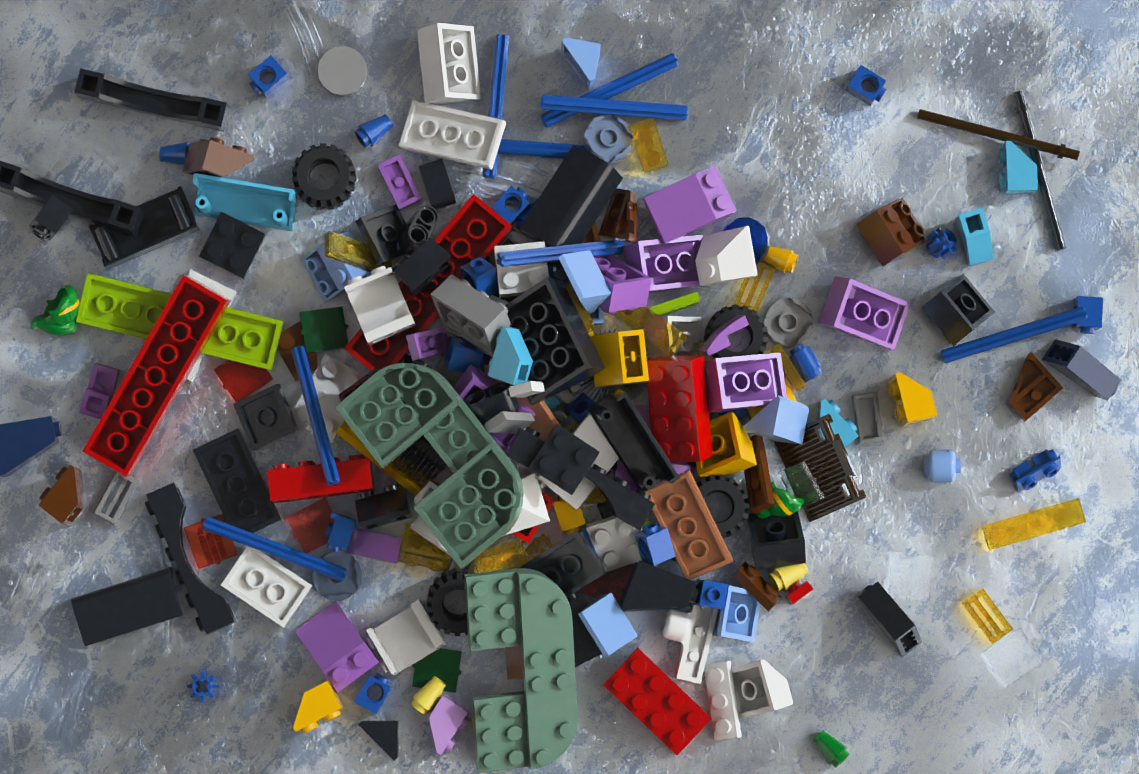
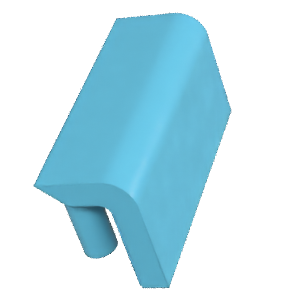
M194 173L192 182L196 187L194 215L218 219L220 213L223 212L245 224L292 231L297 206L295 190Z

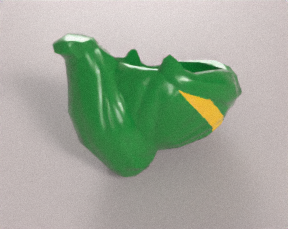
M64 285L57 292L55 299L47 300L48 305L44 314L36 316L31 320L30 329L37 327L55 336L70 335L76 331L77 324L75 318L79 310L77 291L71 285Z
M771 482L775 505L756 515L761 519L771 515L786 517L800 511L804 500L803 498L791 497L788 491L777 488L774 482Z

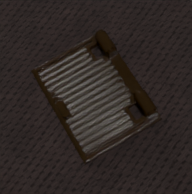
M830 414L806 424L802 444L774 441L798 497L804 500L803 509L809 522L866 498L864 490L859 491L854 480L858 476L839 433L834 434L830 423L833 420ZM819 428H821L822 433H823L825 439H823V436H822V434H821ZM844 483H845V485H846V487H847V489H848L850 495H848V493H847V491H846V488H845V486H844Z

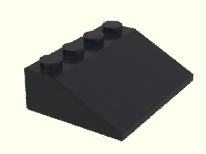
M547 277L505 305L508 309L507 315L511 323L510 327L519 329L533 360L527 382L536 381L544 385L545 392L527 396L530 405H535L582 383L605 368L561 279Z

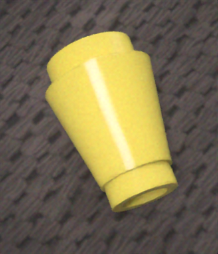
M804 563L781 566L773 569V572L769 574V579L778 592L781 590L786 591L804 575L808 574V570Z
M434 676L432 680L412 696L414 699L411 701V705L422 714L427 715L429 711L432 712L446 684Z

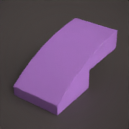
M737 315L715 330L700 349L701 355L710 356L730 346L731 344L727 336L748 326L749 323L744 315Z
M97 362L94 364L79 413L97 419L102 418L111 402L120 369Z
M353 529L348 554L397 564L403 539Z

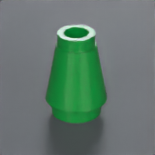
M824 730L813 739L828 764H832L835 768L850 755L846 750L848 747Z

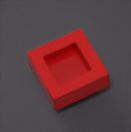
M799 580L787 589L790 593L785 597L792 605L812 591L813 588L808 581L802 584Z

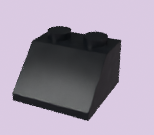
M432 237L427 241L422 239L414 246L415 252L409 258L404 256L394 265L397 268L393 271L395 276L415 297L452 263L451 255Z
M964 273L922 306L927 316L934 321L944 337L953 346L995 313Z
M798 512L786 517L771 515L764 519L759 518L755 513H748V526L755 569L806 563L805 539Z

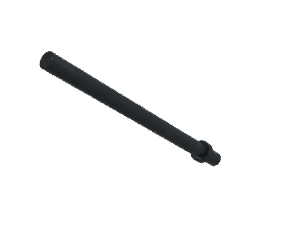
M1023 90L1014 92L1017 105L1015 111L1019 113L1025 137L1036 139L1028 111L1030 110V105L1026 104ZM1029 148L1031 159L1037 165V180L1057 251L1066 249L1040 151Z

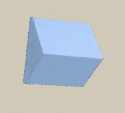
M566 37L562 40L561 51L590 91L594 88L601 44Z
M591 251L562 254L558 258L580 302L588 314L593 313L610 296L611 291Z
M778 395L742 428L745 432L772 441L802 444L809 409L806 405Z
M728 585L724 609H719L715 636L754 642L760 603L746 589Z
M612 593L598 595L578 614L604 657L609 656L638 636Z

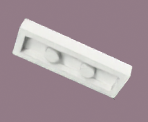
M731 661L705 664L704 673L714 741L741 737Z

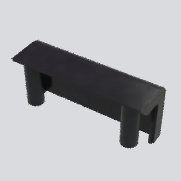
M573 145L519 229L540 242L545 241V244L550 247L581 244L623 177L606 161Z
M181 186L176 190L137 206L141 208L145 215L136 238L109 229L106 225H89L103 258V265L107 270L200 230Z
M620 389L613 390L587 407L638 489L646 491L654 488L655 485L663 480L673 484L680 479L626 392Z
M169 567L71 598L72 608L84 646L182 616L183 611L172 579V568Z

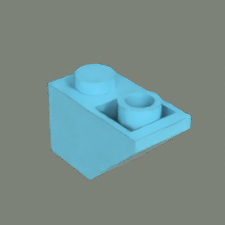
M1005 141L1002 148H999L998 151L999 163H1003V173L999 175L1000 188H1004V194H1034L1038 190L1037 165L1012 141Z
M983 207L959 214L955 218V222L969 266L993 260L991 234Z
M501 327V331L496 338L495 352L489 363L488 376L512 385L527 382L533 360L519 329Z
M824 398L818 405V418L827 414L831 415L833 420L830 423L834 434L839 433L846 448L859 436L856 433L858 429L850 419L844 420L839 415L841 410L832 400L828 402ZM819 428V430H820V432H821V434H822V436H823V439H825V437H824V435H823V433H822L821 428Z

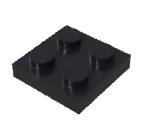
M396 204L360 217L355 221L378 266L408 255L399 246V239L407 224Z
M221 212L199 257L245 279L267 234Z
M275 384L233 404L252 451L258 450L299 430L280 384Z
M556 423L528 467L570 495H573L600 452Z

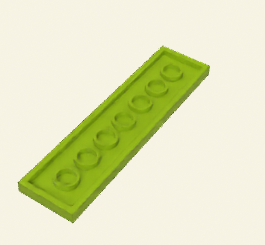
M87 273L76 322L147 339L172 293ZM227 307L202 353L272 370L284 321Z

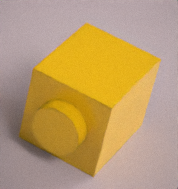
M564 499L553 503L562 533L567 531L569 536L577 530L581 529L583 531L581 526L586 525L580 506L576 510Z

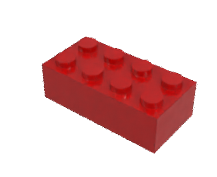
M704 355L658 356L647 360L649 376L647 390L651 433L670 462H701L713 456Z
M364 454L351 455L347 461H340L338 457H334L340 482L334 485H327L322 465L315 464L313 460L298 462V467L291 468L288 464L273 465V470H267L270 501L276 504L375 491L372 462L369 458H365Z
M636 648L602 684L675 755H678L712 719L639 648Z

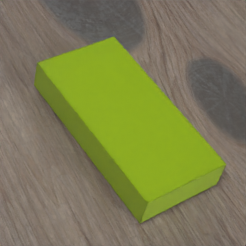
M694 292L649 308L651 318L655 319L699 304L700 297L698 292Z

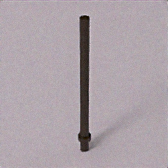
M919 109L917 119L1001 141H1012L1016 145L1058 155L1057 158L1060 159L1066 157L1078 160L1080 153L1079 150L1067 148L1066 144L1061 143L1059 146Z

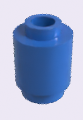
M803 344L789 351L791 356L788 357V360L799 379L802 378L806 383L822 373L819 368L821 365L810 346L804 348Z

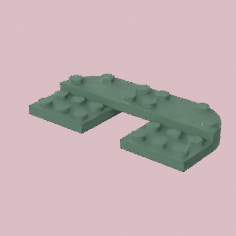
M398 363L387 366L372 375L335 407L382 468L386 467L424 435L454 473L413 508L460 568L467 566L501 536H505L517 522L523 506L524 493L522 480L516 467L451 384L437 371L412 363Z
M515 568L464 574L470 651L521 645L524 691L472 697L478 773L522 767H529L531 770L544 767L555 761L566 751L574 738L578 723L573 622L568 599L555 582L545 574L532 569Z

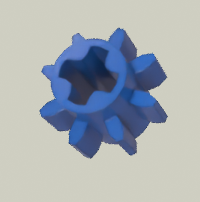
M938 227L926 237L929 240L926 248L934 258L941 256L945 260L957 251L956 247H954L957 244V238L949 229L942 231Z
M202 670L201 677L192 674L191 677L194 682L187 685L188 688H192L194 691L191 694V698L198 695L201 702H205V696L207 695L215 698L212 691L220 687L219 685H214L212 681L216 676L206 677L205 670ZM199 681H208V684L206 686L208 689L207 692L198 691L200 685L198 684Z

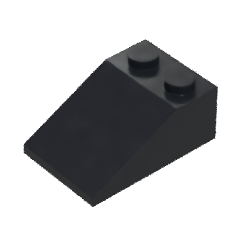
M398 484L385 487L384 492L375 495L374 491L360 494V499L355 500L358 523L364 531L413 517L405 488H399Z

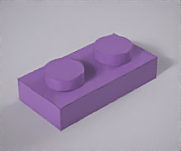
M400 154L377 165L399 210L422 200Z
M445 327L406 336L412 361L447 353L449 340Z

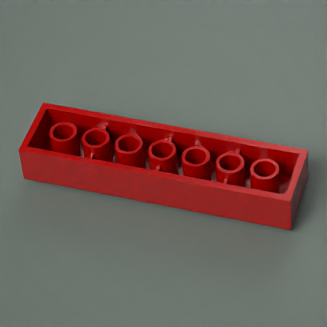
M473 194L435 239L451 255L452 263L416 297L401 281L398 283L416 326L372 345H368L363 330L360 328L344 347V350L370 372L375 368L381 370L387 366L402 363L410 353L406 336L428 331L439 319L431 293L451 274L461 280L460 267L479 257L487 261L488 253L494 252V246H500L513 230L512 225Z
M188 275L182 276L82 452L125 477L132 475L230 304V299Z

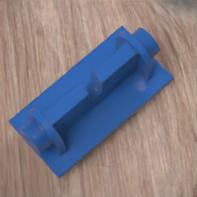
M1046 449L1032 457L1031 460L1035 465L1033 468L1028 461H1025L1012 469L1009 477L1013 482L1016 481L1018 493L1024 489H1032L1037 485L1038 481L1045 477H1053L1062 468L1060 456L1057 457L1053 449L1049 451Z

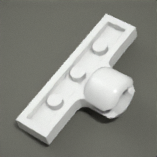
M692 604L689 612L668 609L664 613L660 625V635L665 639L677 641L681 644L674 678L701 684L718 609Z

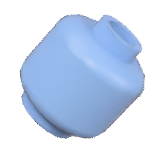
M931 450L929 456H925V477L929 476L931 482H953L956 473H961L960 458H955L953 450Z

